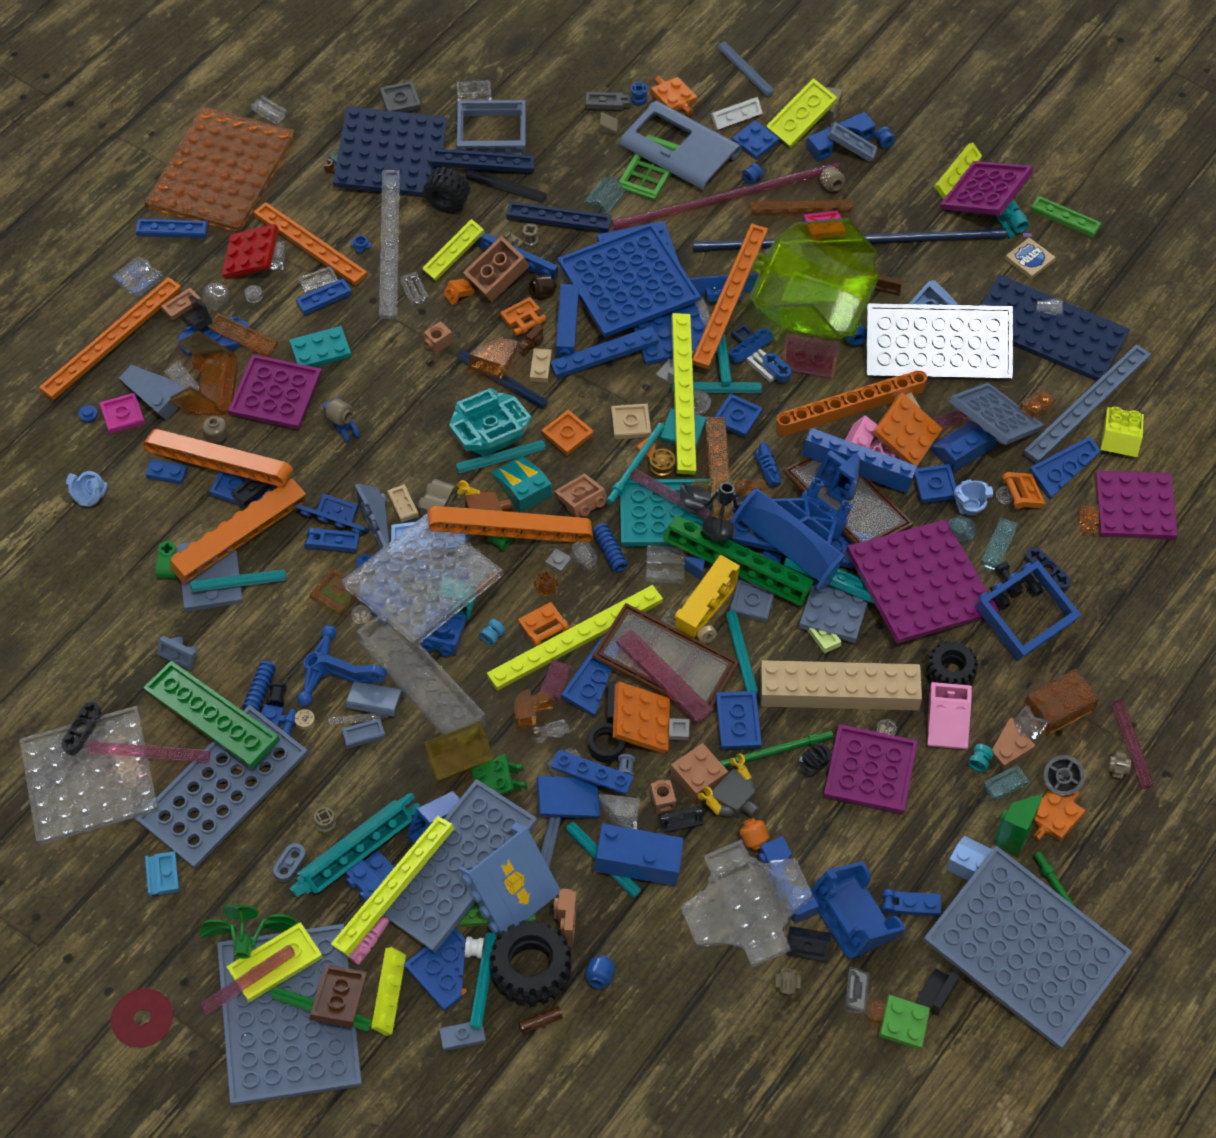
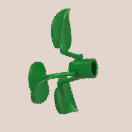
M226 905L223 907L222 913L228 919H240V934L236 937L237 927L233 924H228L227 921L206 920L201 924L199 937L231 934L234 957L247 959L251 957V947H255L256 940L263 927L269 930L286 931L298 924V922L289 915H269L268 919L261 921L253 939H251L249 934L244 933V919L258 917V909L248 905Z

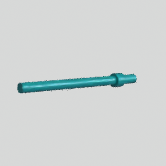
M658 423L619 482L614 484L611 494L606 499L607 503L613 504L618 495L623 493L626 483L665 426L662 423Z

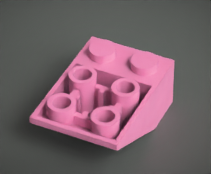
M863 416L853 423L845 439L846 441L902 460L872 433L877 426L875 422L867 416Z
M931 683L928 705L927 746L968 750L972 686Z

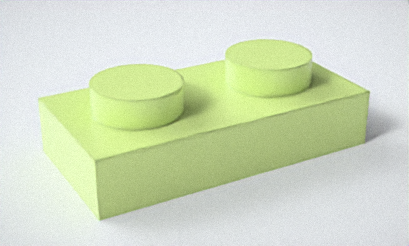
M809 628L808 632L823 653L841 646V640L836 634L831 633V635H827L825 631L819 630L817 632L815 629Z

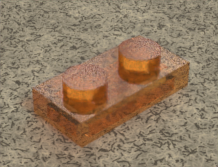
M1041 389L1022 401L1019 409L1031 418H1034L1054 405L1056 399Z

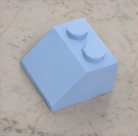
M964 836L951 855L947 870L969 881L993 849Z

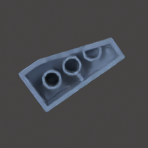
M130 365L119 377L121 381L166 421L191 395L179 382Z
M356 484L355 490L359 509L384 557L391 559L385 508L387 499L384 493L380 494L377 487Z

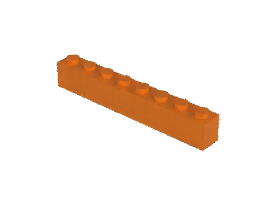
M291 478L286 481L284 486H278L275 490L266 492L260 500L253 501L245 510L236 512L227 522H221L215 530L205 533L199 541L190 543L181 553H175L170 559V569L185 585L297 509V504L303 505L306 501V493Z

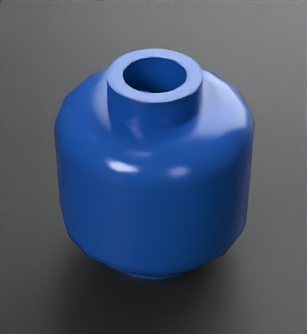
M851 319L843 324L841 334L849 345L857 346L865 341L867 330L859 320Z
M604 955L592 958L585 973L587 981L592 987L597 989L609 986L614 977L615 965L609 957Z

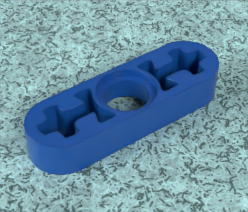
M761 329L729 351L731 361L733 363L741 362L771 342L774 338L771 329Z

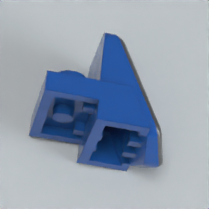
M830 450L826 454L816 475V478L820 479L819 483L823 481L824 486L828 488L826 494L839 503L843 500L851 501L855 497L860 468L859 455L854 453L846 461Z

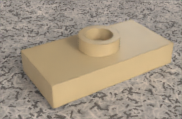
M405 484L387 491L401 523L419 517Z

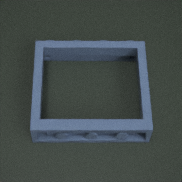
M525 100L458 101L457 150L526 155ZM464 116H521L520 140L463 141Z

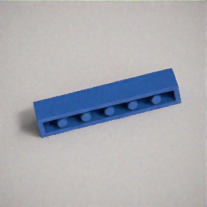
M813 428L810 429L802 451V456L822 463L830 450L846 461L856 453L860 457V477L905 493L909 490L917 468L916 465Z

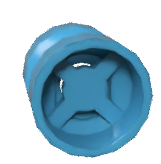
M491 619L487 623L486 629L481 630L479 637L485 644L494 646L498 641V637H501L506 632V629L499 621Z

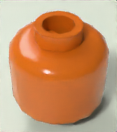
M750 818L743 822L744 826L740 829V835L745 846L753 850L760 849V846L767 843L770 838L765 823L762 820H755V818Z

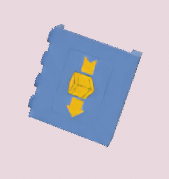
M515 823L510 827L514 833L512 838L470 871L462 866L459 867L462 873V881L471 889V897L479 904V911L488 920V928L494 934H500L502 931L507 932L508 926L512 924L518 926L520 921L529 919L555 898L560 890L528 828L519 823Z

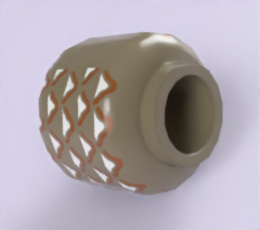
M833 166L824 169L819 179L820 183L829 192L840 190L845 183L844 175Z

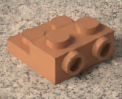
M585 473L554 491L555 497L566 505L567 511L574 517L587 516L596 507H603L607 499L605 489Z
M564 888L559 890V898L555 897L554 919H558L561 936H565L567 945L573 948L577 910L576 891Z

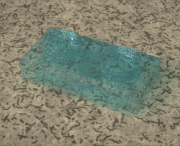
M1016 765L984 781L983 787L993 801H996L1027 785L1029 780L1020 767Z

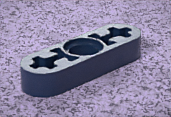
M1030 548L1025 557L1026 563L1031 562L1033 564L1039 561L1043 567H1050L1053 572L1049 573V575L1060 589L1066 592L1071 582L1070 577L1042 550Z

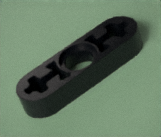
M88 702L82 707L64 736L61 746L66 754L76 755L81 751L101 718L102 711L96 702ZM80 725H87L83 732H77V728Z

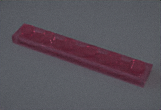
M632 629L617 639L616 644L697 724L712 713L713 709Z

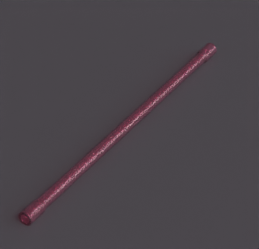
M836 161L817 168L634 216L611 220L613 230H618L641 222L820 176L822 171L828 167L833 166L840 171V164Z

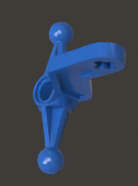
M326 625L321 631L322 640L314 652L307 655L303 665L306 673L304 691L299 693L297 701L301 706H309L313 701L312 691L320 679L324 678L328 673L353 683L354 681L377 683L385 680L387 671L378 665L355 666L329 656L330 640L335 638L337 630L332 625Z

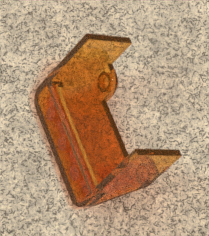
M197 331L179 341V345L192 353V365L201 371L199 391L190 386L170 397V400L191 414L225 415L229 413L228 410L234 398L238 359L231 351L202 332Z

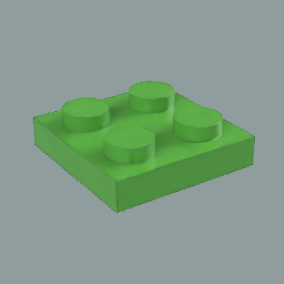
M889 995L886 1000L879 1037L920 1050L923 1045L930 1008Z

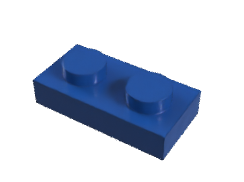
M151 459L146 472V478L183 485L188 468L186 465Z

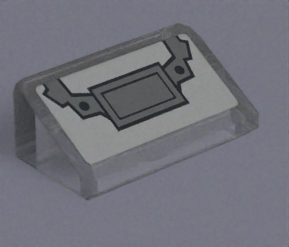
M849 967L844 1011L866 1014L869 973Z

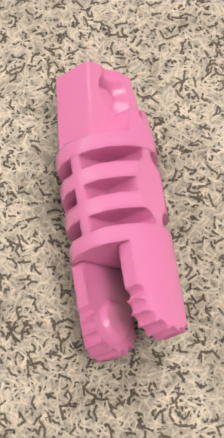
M382 917L349 955L348 958L352 963L359 965L371 952V949L378 941L377 939L380 938L387 927L389 919Z

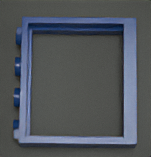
M1039 561L1033 564L1031 562L1027 563L1021 568L1022 571L1020 573L1014 572L1007 577V582L996 584L992 588L993 591L991 593L984 592L978 597L979 601L975 605V608L1017 662L1073 624L1081 616ZM1033 573L1066 617L1023 646L989 602Z

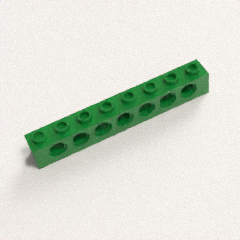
M678 515L668 525L663 539L712 564L715 563L721 554L740 565L739 577L800 606L803 605L814 583L813 579L729 539L725 541L713 540L703 532L701 526Z

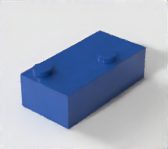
M602 823L594 871L675 886L680 870L683 838Z

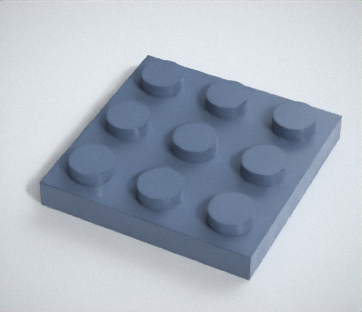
M814 580L799 628L808 631L809 628H813L817 632L819 630L825 631L827 635H831V633L836 634L841 640L856 643L868 601L831 585L818 591L816 586L819 581Z

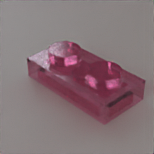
M552 660L539 691V696L558 701L571 671V665Z

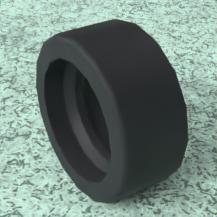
M601 723L595 726L589 733L588 751L597 761L612 763L618 760L619 755L624 754L626 742L618 739L619 744L616 749L612 751L599 750L595 746V740L601 735L609 734L613 736V724Z

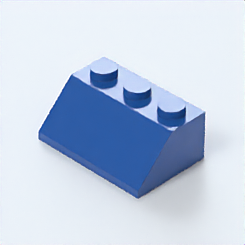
M970 421L932 444L929 449L945 465L950 464L952 473L995 448L997 440L990 433L983 431L982 427L976 422Z

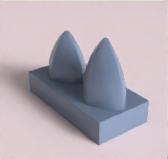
M162 636L158 642L157 654L191 670L195 666V658L198 654L197 647L182 645V636L173 638Z

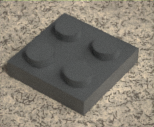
M413 81L380 87V93L387 111L409 112L421 109Z

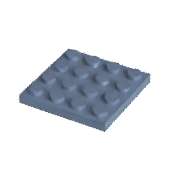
M989 383L952 395L949 400L956 410L963 412L970 421L976 422L982 427L983 431L990 433L999 443L1004 445L1039 432L1044 424Z

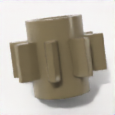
M1116 752L1115 757L1110 756L1108 771L1112 772L1113 777L1123 778V774L1129 775L1131 760L1127 759L1126 754Z
M781 969V973L775 976V987H780L779 991L781 993L793 994L796 988H801V975H796L797 971L794 969Z

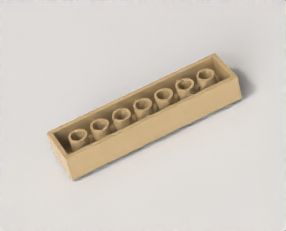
M762 660L761 707L916 711L920 709L922 700L920 664Z

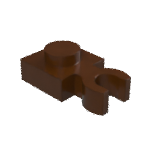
M537 324L526 335L525 341L518 345L521 348L519 350L520 354L525 356L530 349L533 350L542 343L544 338L543 327Z

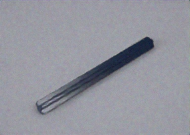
M461 350L458 353V359L539 408L544 409L547 406L548 400L465 350Z

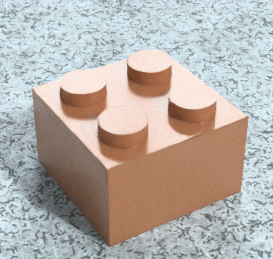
M703 743L671 764L670 776L695 805L701 801L698 799V793L702 792L705 795V792L702 790L703 787H710L713 790L728 775L726 768Z

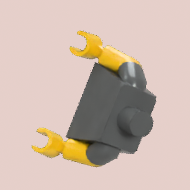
M737 754L738 763L735 758L730 759L731 765L737 766V770L733 769L713 790L710 787H703L702 790L705 792V795L702 792L698 793V799L706 800V804L716 815L738 818L743 812H746L749 816L753 817L759 810V807L753 803L755 799V786L747 767L743 765L745 762L744 756Z

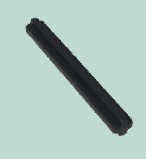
M471 169L466 173L467 179L540 202H544L546 199L545 192Z

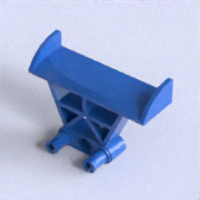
M818 478L812 479L808 490H805L800 498L771 499L758 488H755L737 509L731 523L734 525L742 521L819 581L816 586L818 591L830 585L845 557L844 554L830 544L831 539H837L841 536L848 523L847 516L853 508V504L850 503L848 506L849 501L843 500L838 511L818 497V493L824 485L823 481L818 484L820 481Z

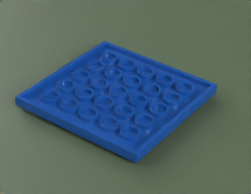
M652 222L557 258L558 264L569 282L573 285H579V298L604 338L696 303L701 298Z

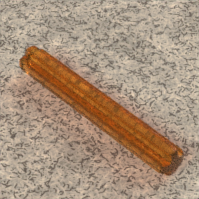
M765 480L692 481V486L704 488L709 492H716L720 484L725 482L731 483L735 487L734 492H752L755 488H758L760 491H766Z

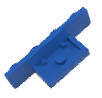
M750 273L739 299H743V292L758 290L757 273ZM729 275L689 279L700 295H706L708 302L717 303Z
M323 493L317 510L299 504L296 505V508L300 509V513L309 517H311V514L317 515L318 520L328 523V520L334 521L335 526L344 529L346 526L352 527L351 531L361 535L363 531L369 533L370 529L354 523L359 506Z
M561 750L557 751L551 765L552 769L622 794L628 793L633 781L632 775Z

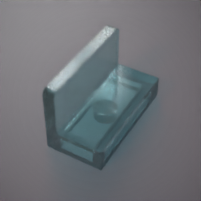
M610 176L601 180L585 202L588 206L598 204L604 213H608L624 194L625 190L614 176Z

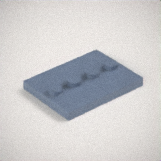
M192 542L178 544V552L184 551ZM237 549L185 585L182 583L185 612L243 603L241 586L192 592L190 588V582L193 580L240 575Z

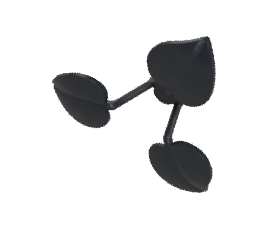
M727 482L720 484L719 489H716V493L711 496L708 490L701 487L689 486L681 483L680 499L687 508L698 511L704 506L708 507L717 497L718 502L722 505L719 519L709 517L702 524L703 532L711 539L717 541L728 540L734 533V525L731 521L722 520L725 505H728L733 500L734 508L737 510L747 496L735 498V487Z

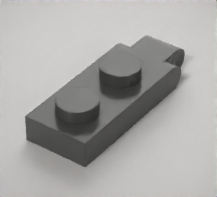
M586 92V109L623 110L624 108L631 107V96H625L624 93Z

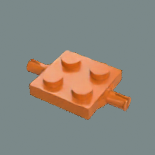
M659 75L655 77L654 81L658 85L652 87L650 91L655 99L674 110H684L690 116L693 110L689 105L697 102V96L679 77L669 81H664Z
M1049 790L1042 798L1034 821L1038 830L1032 835V838L1040 841L1044 834H1047L1061 842L1085 815V809L1074 802L1080 796V792L1077 791L1068 796H1060Z

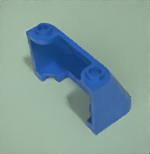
M863 861L826 870L811 889L819 906V914L848 958L859 957L899 937L906 930L899 917L891 916L887 919L885 918L867 890L866 886L870 882L871 874Z

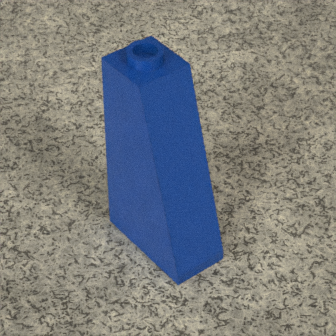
M561 284L556 344L557 357H564L575 353L579 314V285Z

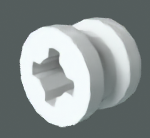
M467 936L465 957L476 956L478 959H481L484 938L473 939Z

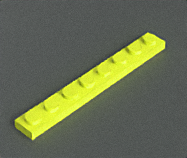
M437 816L331 945L349 957L455 827L450 822Z

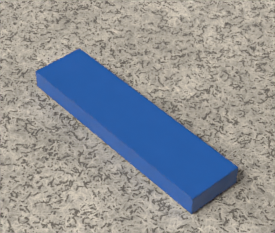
M138 219L136 236L206 238L208 222Z

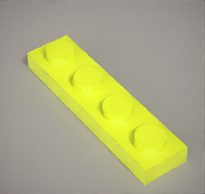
M970 143L965 147L934 187L943 200L973 161H979L982 157L974 143Z
M471 219L422 268L423 271L434 281H437L485 233L484 229Z
M393 947L385 949L371 1026L372 1029L385 1036L392 1035L406 959L404 953Z

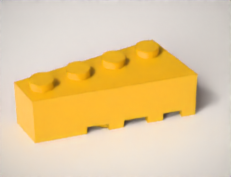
M720 554L698 587L687 599L682 609L676 612L674 617L676 619L675 628L695 638L698 631L710 621L735 591L740 565Z

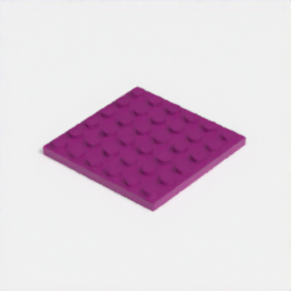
M947 520L847 546V554L896 643L984 619L975 608V605L979 601L978 597L986 592L987 589ZM991 600L989 603L998 613V608L996 607L994 601Z

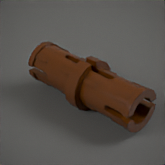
M556 1006L544 1012H536V1015L518 1021L522 1034H525L540 1027L541 1029L545 1028L547 1024L563 1019L560 1007Z

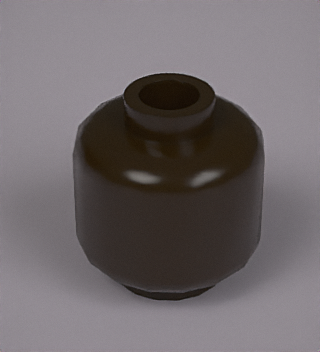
M549 274L535 276L529 283L530 293L538 299L552 296L557 287L556 281Z

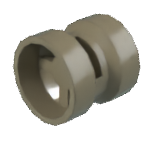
M327 807L319 808L314 814L316 829L321 834H330L336 829L334 812Z

